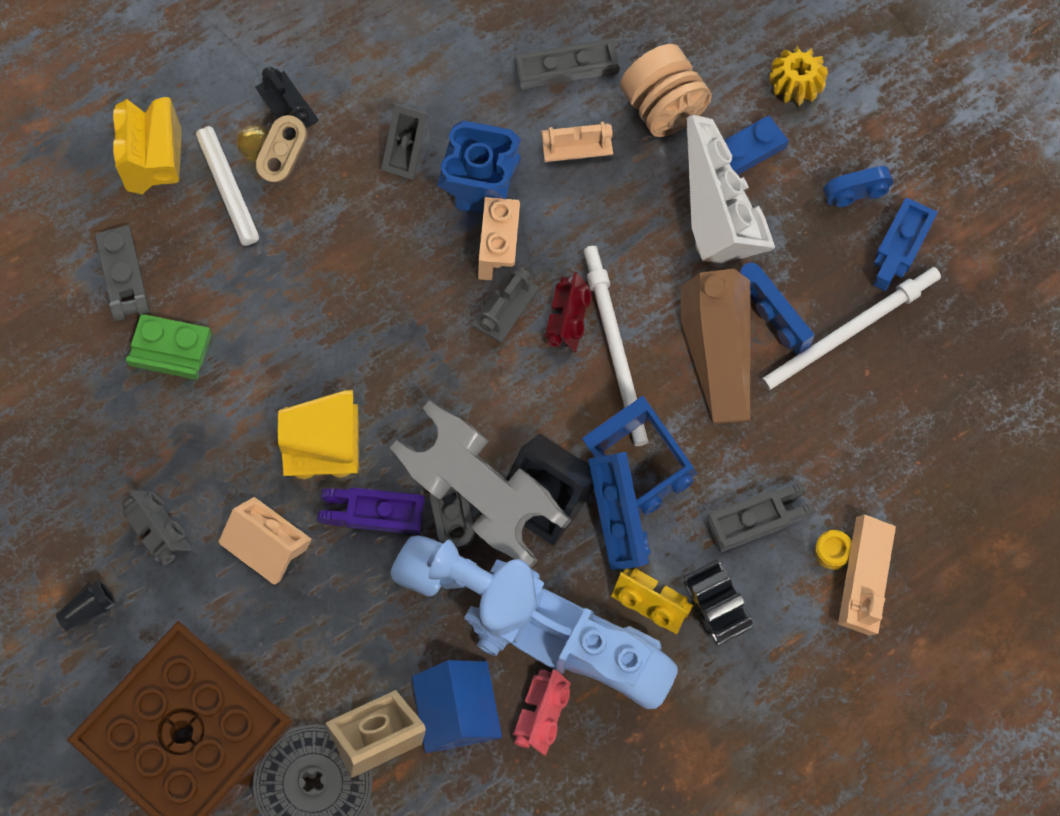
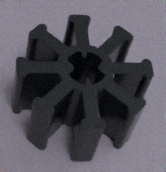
M716 559L683 576L684 588L692 598L690 602L693 604L696 613L700 614L705 630L709 636H712L717 646L752 629V619L743 607L745 602L740 592L736 593L730 574L726 569L723 570L719 560Z

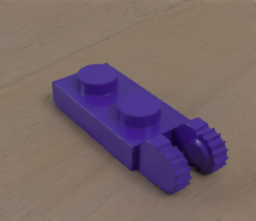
M351 487L350 490L324 488L321 491L320 499L328 503H348L347 512L318 511L317 521L333 526L346 525L347 528L414 535L421 534L425 496Z

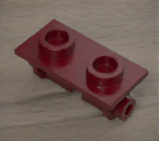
M574 272L573 279L563 277L556 284L551 308L554 311H562V314L549 315L545 332L547 345L560 347L561 343H566L573 352H577L579 339L584 335L583 321L586 307L591 303V290L578 272Z

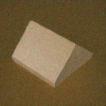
M396 690L326 722L327 729L351 778L422 745L426 732L424 723Z

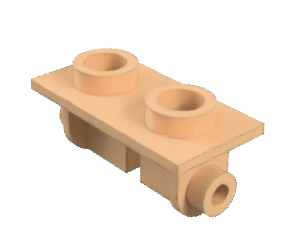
M600 122L599 125L560 129L549 127V130H541L545 162L613 155L611 142L612 126L609 123L604 124V122Z

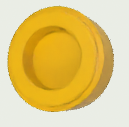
M838 530L824 532L818 538L814 547L816 560L820 565L830 570H838L845 567L849 562L852 540L848 535Z

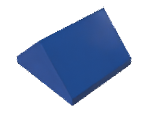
M447 660L412 676L418 715L426 729L423 739L426 754L502 739L488 662Z

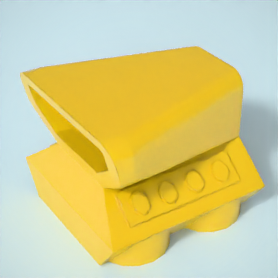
M162 97L152 101L146 112H143L128 99L116 104L113 111L115 129L113 152L115 167L126 191L143 195L152 185L179 182L182 128L171 99L169 97Z
M353 390L340 391L298 405L284 407V409L278 411V445L282 453L284 476L307 479L314 475L331 474L334 477L342 478L351 473H358L359 414L358 404H353Z

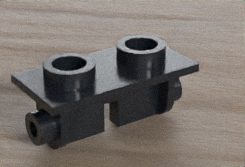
M272 66L262 71L263 83L255 86V89L276 119L286 115L294 116L300 119L306 128L319 122V119L285 71L280 72ZM294 128L285 130L289 137L296 134Z

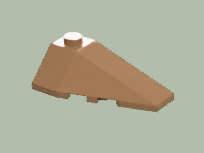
M735 269L702 272L681 286V324L713 423L750 421V280Z

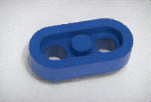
M877 166L836 177L825 184L823 192L828 204L846 207L862 198L876 199L886 195L894 181L888 167Z

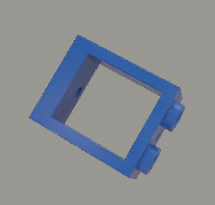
M644 396L635 400L582 438L594 457L606 455L604 452L606 449L648 420L652 423L682 468L636 499L639 515L642 512L644 515H649L663 505L662 498L672 491L678 494L686 490L694 483L693 477L698 474Z

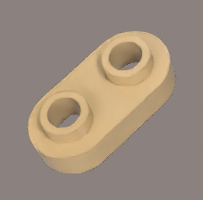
M286 115L278 118L273 123L256 160L257 172L263 179L277 183L284 181L290 175L307 140V129L300 119ZM286 129H295L296 136L293 140H286L284 136ZM273 159H279L281 162V168L276 172L270 169V162Z

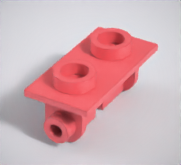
M553 669L552 673L546 670H539L538 675L533 676L525 702L537 706L536 711L522 709L513 733L516 737L514 744L527 749L532 746L544 756L547 754L549 745L556 739L557 722L562 708L567 705L570 697L569 687L571 683L557 670Z

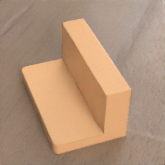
M253 497L233 508L219 539V544L272 584H277L281 581L289 562L305 552L312 539L257 498Z

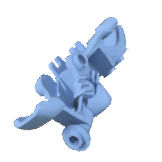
M418 535L411 536L397 556L391 568V577L397 584L425 596H433L441 587L453 589L465 586L481 595L479 608L471 606L464 619L470 625H473L474 631L478 634L477 638L479 641L476 646L490 655L497 656L499 651L504 650L507 643H512L516 648L561 674L567 669L573 673L593 678L619 691L646 709H656L660 706L673 685L678 673L677 665L661 651L662 647L659 640L631 626L619 627L595 615L592 610L588 608L583 609L571 601L542 588L544 582L539 580L540 575L530 569L529 565L520 559L511 560L507 563L497 559L490 571L491 573H489L470 559L462 558L450 539L440 543Z

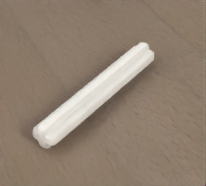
M210 126L199 129L196 132L198 142L240 242L244 246L256 243L259 240L258 232L214 129Z

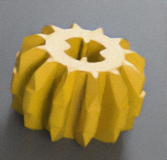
M798 45L793 53L784 49L780 58H775L771 66L772 72H770L769 82L774 86V96L784 94L785 104L791 99H795L798 106L803 103L804 99L813 103L817 94H821L826 86L825 80L828 76L827 67L823 66V56L812 57V48L804 53L801 52Z

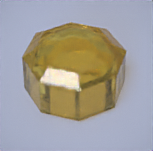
M248 125L238 133L237 147L239 152L247 160H257L269 133L262 126Z

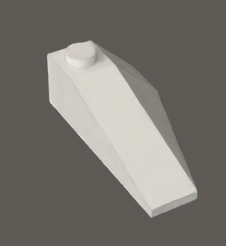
M696 115L687 117L691 223L696 240L695 247L702 261L726 263L775 249L763 212L759 206L753 209L744 192L745 189L749 188L744 177L740 179L729 164L732 161V154L714 120Z

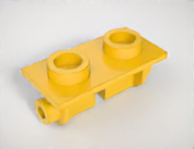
M636 567L634 570L626 568L623 573L621 572L611 597L621 602L625 607L635 610L654 621L658 626L666 628L677 635L684 619L687 618L693 607V604L688 602L689 597L683 596L666 585L660 594L655 592L654 589L659 581L641 572Z

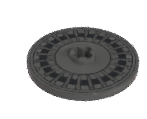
M304 725L288 730L259 762L253 777L254 800L261 816H363L372 793L371 769L351 778L327 726ZM316 775L321 777L320 786L322 789L320 791L314 788L310 792L305 791V777L310 779L315 778Z

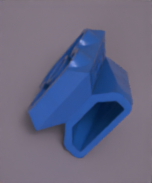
M460 121L453 126L449 133V143L445 158L441 163V173L437 186L455 196V204L458 209L483 214L485 197L506 199L511 177L521 160V156L517 154L521 138L511 129Z

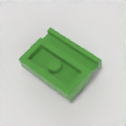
M141 314L131 343L132 349L130 355L126 358V362L131 367L198 380L200 366L203 365L212 331L209 327Z

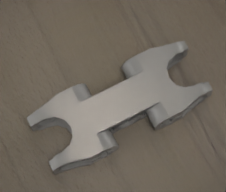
M429 400L423 409L438 427V438L434 446L426 452H416L410 446L396 440L390 449L400 459L411 477L435 497L441 500L451 487L459 492L482 512L471 528L493 548L514 559L526 562L532 568L538 560L522 540V529L526 521L533 516L543 515L565 529L571 522V519L558 506L549 491L521 468L517 470L509 481L502 477L478 456L489 442L488 439L467 421L448 413Z

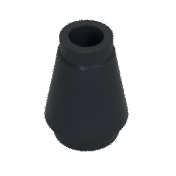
M98 580L93 584L88 582L56 613V618L62 628L70 632L73 629L110 614V609L116 605V601L102 581Z

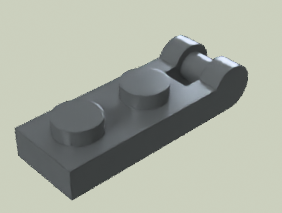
M127 225L96 233L95 238L114 321L126 320L127 315L139 313L140 316L141 314L151 313L130 226ZM134 295V299L123 302L122 298Z

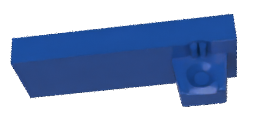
M621 452L588 459L611 570L640 567L649 564L648 555L651 553L647 538L648 534L646 531H642L627 453Z

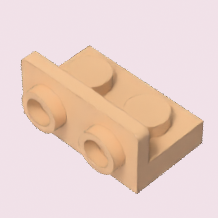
M485 197L478 279L492 280L493 268L514 266L520 210L519 200Z

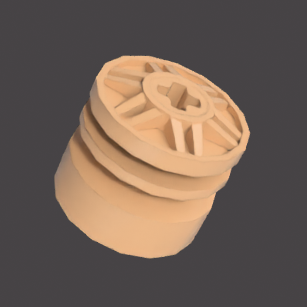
M675 44L658 46L646 52L626 70L620 81V89L631 105L639 110L640 118L646 123L653 136L656 137L668 136L687 127V117L691 115L700 116L709 105L712 97L709 88L699 74L692 71L693 66L679 46Z

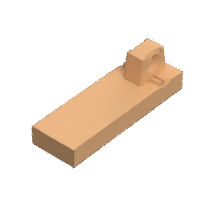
M865 514L856 517L838 621L839 625L869 636L879 633L880 620L883 618L884 596L896 526Z

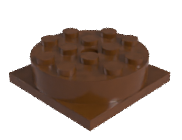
M177 621L69 736L67 741L148 816H212L217 810L236 799L253 780L254 772L259 762L291 728L294 722L180 621ZM184 728H193L191 739L195 743L192 744L188 741L183 744H177L178 733Z

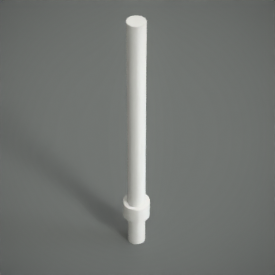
M588 246L583 250L589 270L587 280L590 290L595 293L625 408L637 400L608 290L610 286L607 270L602 268L597 246ZM643 423L631 432L634 446H642L648 443Z
M932 267L914 280L910 278L896 286L894 293L761 379L763 386L770 391L901 304L911 303L921 296V291L941 279L940 272L935 267Z

